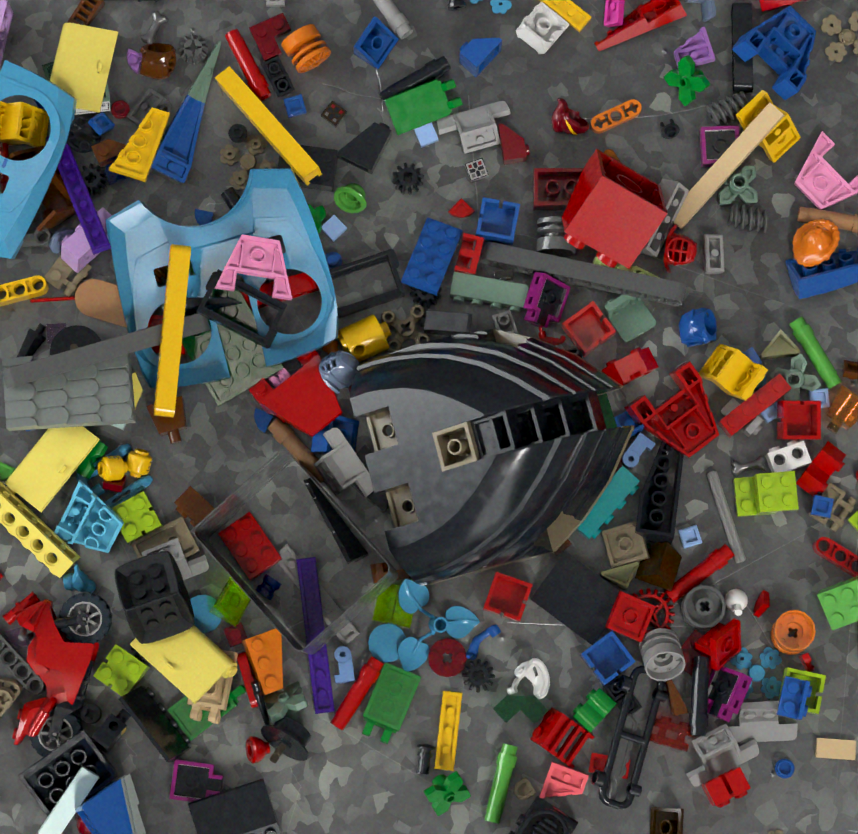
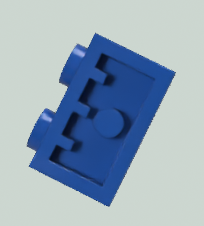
M784 676L776 715L796 720H802L803 717H806L808 705H805L807 697L810 698L812 686H809L810 681Z

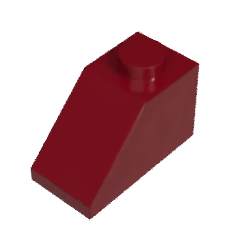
M498 124L504 165L526 162L530 151L529 145L524 142V138L504 124Z

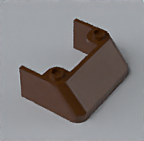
M45 146L12 152L7 159L23 161L33 158ZM58 167L42 201L47 210L42 213L43 222L36 228L38 231L56 227L76 213Z

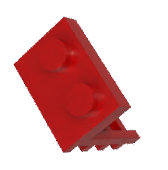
M551 707L545 713L540 725L534 729L530 740L574 769L575 766L572 764V761L588 737L593 740L594 736L565 714ZM574 726L573 730L571 731L565 742L562 744V746L556 753L555 749L557 748V746L559 745L567 731L570 729V727ZM579 732H582V735L580 736V738L578 739V741L576 742V744L574 745L566 759L563 758L564 754L569 749V747L571 746Z

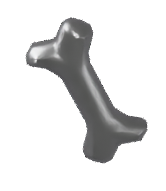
M156 11L153 13V24L148 34L141 36L142 42H147L148 44L155 43L154 38L159 26L163 22L168 21L165 16L160 15V12Z
M760 455L757 460L746 463H738L733 460L731 463L733 466L732 474L738 476L742 471L759 468L764 472L766 470L764 464L766 457Z

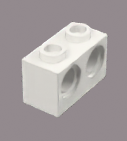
M796 439L786 443L787 447L780 449V446L769 449V453L765 457L771 473L792 471L809 465L812 461L804 441L798 442ZM792 450H799L801 452V458H794L792 455ZM775 456L782 457V465H777L774 462Z

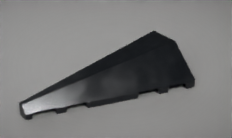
M311 478L304 480L347 564L353 561L357 562L368 556V552Z

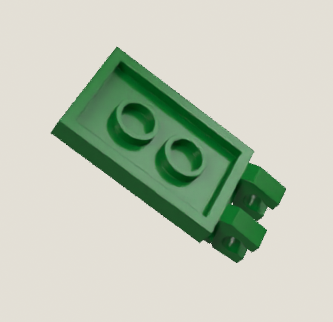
M435 79L384 99L396 134H403L449 116L452 112L451 109L463 105L460 97L450 100L446 97L445 91L455 88V81L450 79L441 83V80Z
M385 662L363 714L366 725L362 734L369 737L374 725L385 729L380 742L388 744L392 732L396 734L401 728L421 677Z
M240 685L232 692L230 690L226 711L220 710L221 718L237 706L239 702L237 698L246 692V688L243 685ZM185 696L167 711L188 739L192 741L214 723L208 721L210 711L202 710L201 721L191 719L190 712L192 706L187 704L188 698Z

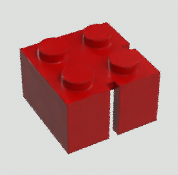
M594 301L563 322L561 326L577 349L583 353V357L598 348L599 343L602 345L616 333V330L607 318H604L602 323L599 321L604 314Z
M777 401V418H781V422H777V439H821V401Z
M496 572L483 610L496 615H500V612L504 613L503 617L520 622L526 606L522 602H527L533 584Z
M735 767L701 784L711 806L720 808L731 803L729 799L732 797L739 799L747 795V790L751 789L740 767Z

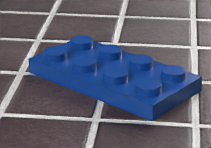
M427 217L401 283L437 296L463 230Z

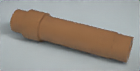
M799 207L798 222L808 223L816 219L830 220L838 226V229L858 234V214L851 215L810 207Z
M279 418L269 425L268 430L273 434L274 439L280 445H283L320 484L325 481L314 466L319 460L315 454L294 434V431L287 423L284 424Z

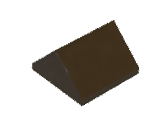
M668 542L646 544L650 558L639 562L635 578L672 591L682 556Z
M651 807L650 834H683L684 809Z

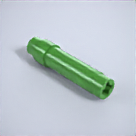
M803 317L791 322L789 325L793 330L792 334L803 347L828 389L841 383L840 377L816 339L810 324H807Z
M503 743L501 752H498L497 767L484 818L486 821L500 823L513 768H515L517 761V746Z

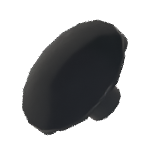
M79 116L72 121L66 144L76 152L88 153L93 151L91 146L101 142V136L95 132L88 124L89 120L83 116Z

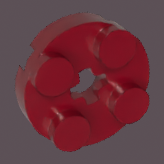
M450 638L435 642L430 648L428 655L430 668L435 674L442 677H454L461 673L467 660L466 651L462 644ZM444 653L447 655L451 653L453 655L451 663L448 661L444 663L442 661Z

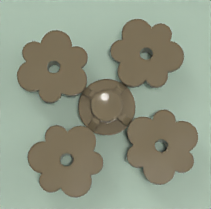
M854 11L848 19V23L851 24V30H842L840 26L841 20L837 19L833 14L829 15L828 18H823L821 31L829 36H832L834 33L839 34L840 42L837 44L831 42L829 47L825 49V54L829 56L828 59L830 61L842 62L843 56L847 54L844 48L851 44L854 46V54H858V40H855L856 36L853 32L858 31V11Z
M250 135L247 138L248 142L245 144V147L249 149L250 154H245L242 157L238 154L239 148H234L231 144H227L225 149L220 150L221 163H228V165L232 166L234 162L240 161V166L244 169L239 172L234 171L233 177L229 179L230 185L234 186V189L237 191L240 189L245 190L249 178L247 171L250 169H276V163L273 161L269 162L266 159L256 165L257 161L254 155L257 153L262 154L264 148L267 147V142L262 139L261 135L256 137Z

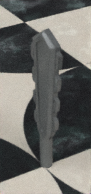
M631 713L627 714L623 731L636 734L637 722ZM623 738L620 740L610 776L611 784L608 798L613 800L616 798L618 784L622 776L626 774L627 769L625 765L629 762V750L632 749L634 742Z

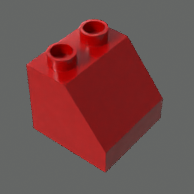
M596 149L584 166L562 216L565 232L564 239L575 248L583 249L585 245H588L597 250L596 257L609 267L615 268L619 263L629 269L668 214L660 185Z

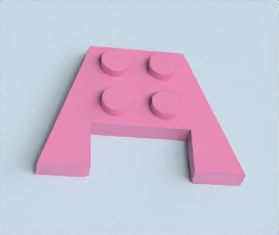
M823 131L820 133L794 183L821 210L858 194V175L848 184L823 158L835 145Z
M242 234L215 289L234 291L237 273L274 279L272 298L291 301L292 295L280 240Z

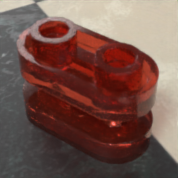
M660 716V719L656 718L654 726L658 727L659 731L658 734H651L650 742L687 752L689 744L684 743L685 736L692 737L688 723L679 721V724L672 723V719L665 716ZM666 731L677 733V739L665 737Z

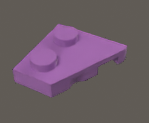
M702 27L695 36L690 37L684 45L679 46L674 51L673 55L677 67L678 62L687 55H690L693 59L695 67L715 61V55L705 27Z

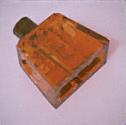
M843 385L838 388L826 413L832 419L827 426L829 431L836 434L841 426L848 430L858 421V396Z

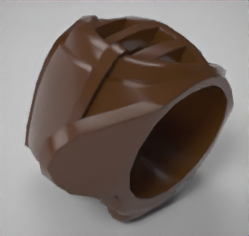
M152 43L142 46L140 49L142 53L140 74L158 80L169 78L176 67V49L171 44Z

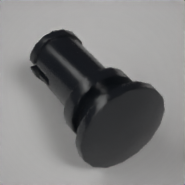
M418 744L417 747L420 748V752L417 754L419 761L416 773L427 775L429 774L430 758L433 757L431 751L436 750V747L429 744Z

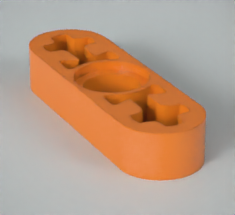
M631 99L594 116L590 123L591 130L594 133L600 134L638 117L642 109L641 103L638 100ZM630 105H632L633 107L637 106L635 113L633 111H629L626 113L627 117H625L624 112L629 110ZM611 113H620L621 119L613 121L610 116ZM604 116H607L608 122L603 123L602 128L594 126L596 120L603 122L606 119Z

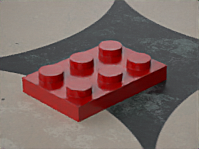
M250 511L218 533L250 581L282 560V557Z

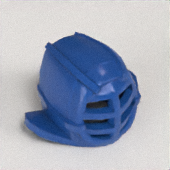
M707 308L692 309L682 315L679 321L681 343L687 345V347L707 344L712 340L716 341L717 322L712 310Z

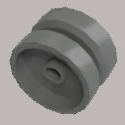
M702 585L693 588L684 596L680 611L683 619L689 626L705 630L715 626L722 620L726 610V603L724 597L717 589ZM701 604L705 605L706 610H704L703 612L700 610Z

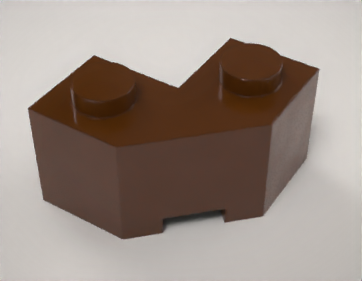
M107 139L91 147L101 168H105L115 162L118 154L126 145Z

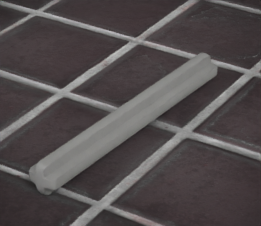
M711 471L707 473V478L731 550L735 555V562H744L746 557L717 471Z

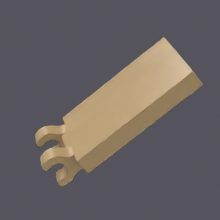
M223 650L235 662L237 661L238 653ZM221 677L195 704L188 699L187 704L192 706L190 718L195 721H201L202 710L210 711L208 721L219 724L221 719L220 710L226 711L233 677Z

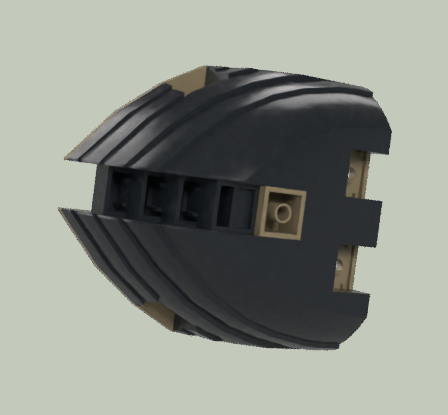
M498 329L456 334L450 337L423 342L360 363L357 366V372L352 383L350 401L354 417H366L375 450V452L365 455L374 493L386 492L395 528L385 531L389 550L399 565L412 577V581L420 585L437 584L467 574L479 573L557 551L585 521L611 482L634 430V425L607 429L598 399L599 395L624 388L623 385L576 354L534 337ZM388 425H390L393 430L390 436L386 433V428ZM407 501L412 503L411 511L406 509Z

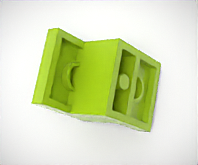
M795 471L755 474L753 477L733 479L737 517L776 514L779 511L799 509Z

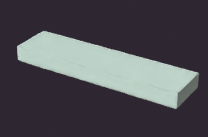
M82 766L38 830V834H61L76 813L75 809L82 804L99 779V776Z

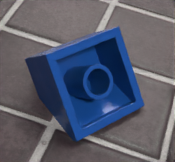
M478 38L472 39L469 43L465 42L460 48L459 63L474 77H477L501 52L502 39Z
M338 416L313 436L311 452L325 455L333 450L323 436L325 432L332 428H338L355 452L359 421Z

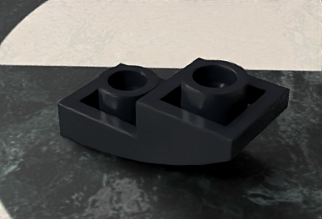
M279 56L261 64L277 97L295 90Z
M618 675L603 687L611 699L617 703L616 706L619 710H621L625 692L617 688L620 678ZM634 695L632 696L628 711L631 715L642 709L641 704Z

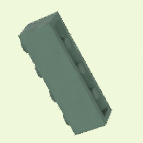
M454 272L450 298H453V301L456 302L472 301L473 305L478 306L489 304L494 309L505 307L509 308L511 312L520 313L521 310H525L523 306L528 294L529 285Z

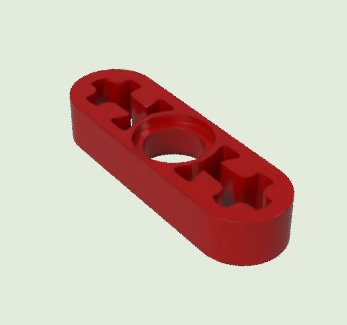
M245 651L238 654L237 661L251 707L255 708L259 707L251 682L255 680Z

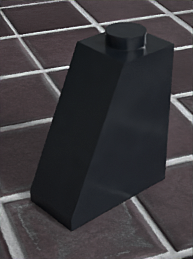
M374 122L339 150L338 159L372 174L392 136V130L384 123L377 124Z
M427 311L426 316L422 317L421 327H424V333L449 337L456 334L470 333L472 314Z

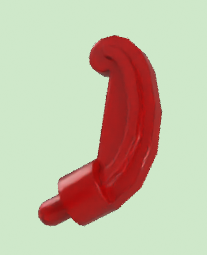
M539 327L540 332L538 335L540 340L554 346L565 342L566 337L564 335L560 336V339L548 337L543 328Z

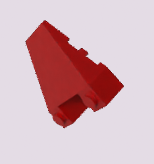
M316 350L296 358L302 367L274 390L264 378L248 389L266 413L278 417L279 420L291 424L294 428L311 437L343 413L336 393L326 385L320 375L319 364L322 358Z
M689 361L681 364L669 373L680 390L656 408L653 407L645 395L637 397L624 407L636 424L639 426L643 424L645 430L688 458L719 436L713 413L710 411L708 404L709 400L702 385V378Z

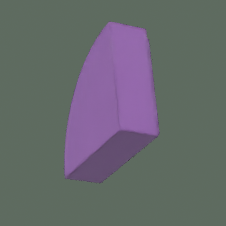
M128 48V64L132 71L138 74L141 69L142 54Z

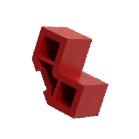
M638 347L630 351V355L618 361L613 359L607 362V367L601 371L625 386L634 379L646 376L659 368L649 347L644 349Z
M827 441L814 457V460L801 474L796 484L812 497L818 492L822 494L828 487L826 482L834 471L839 472L844 466L843 459L846 454Z

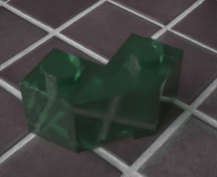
M507 695L493 708V711L505 724L519 711L532 724H535L548 711L535 696Z

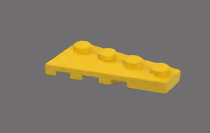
M152 107L140 123L137 131L130 137L125 148L118 154V158L111 164L109 171L146 182L170 113Z

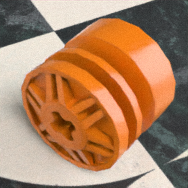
M314 24L305 25L287 36L281 44L287 56L293 57L292 64L296 66L298 73H305L314 69L331 54L330 48L326 47V42L323 40L319 41L321 34Z
M790 610L783 613L772 625L770 632L774 647L787 655H796L803 652L812 643L816 633L815 624L811 617L799 610ZM789 631H790V632H792V631L795 632L794 637H793V636H791V637L788 636Z

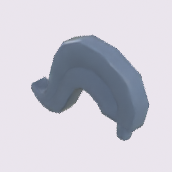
M62 227L57 230L50 239V250L56 254L61 253L62 240L67 235L71 236L76 232L75 228Z

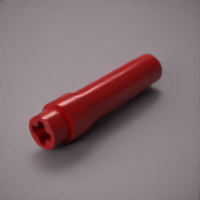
M231 30L225 35V38L248 81L247 84L260 101L266 100L272 95L268 88L269 84L265 76L261 74L239 30Z
M726 544L719 549L716 548L707 555V558L677 580L673 585L672 591L665 590V594L673 603L677 602L714 572L726 566L728 561L735 556Z
M371 656L368 662L363 664L357 679L332 718L331 724L341 730L345 729L370 687L380 676V670L384 665L382 662Z

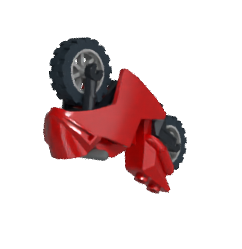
M79 593L70 597L62 605L59 619L53 610V601L49 599L27 607L16 616L19 625L22 626L18 639L24 641L26 638L29 640L33 638L28 646L27 662L35 674L39 675L45 683L47 697L29 701L24 704L23 709L20 708L17 720H20L18 728L15 727L12 739H15L14 745H19L24 737L28 735L33 749L35 748L37 753L43 757L56 749L49 746L52 741H56L57 747H59V738L67 741L83 730L81 721L77 718L74 711L83 707L84 699L87 695V687L91 680V671L98 654V642L108 634L112 625L110 606L102 597L93 593ZM87 604L86 612H82L78 606ZM90 607H95L98 612L92 614L89 612ZM76 608L79 614L76 616H72V613ZM100 615V622L93 621L92 617ZM93 624L97 628L90 633L89 625ZM81 626H85L87 633H81L78 630ZM46 725L50 727L49 732H43ZM70 729V738L62 735L63 732ZM42 735H48L49 740L47 743L43 740Z

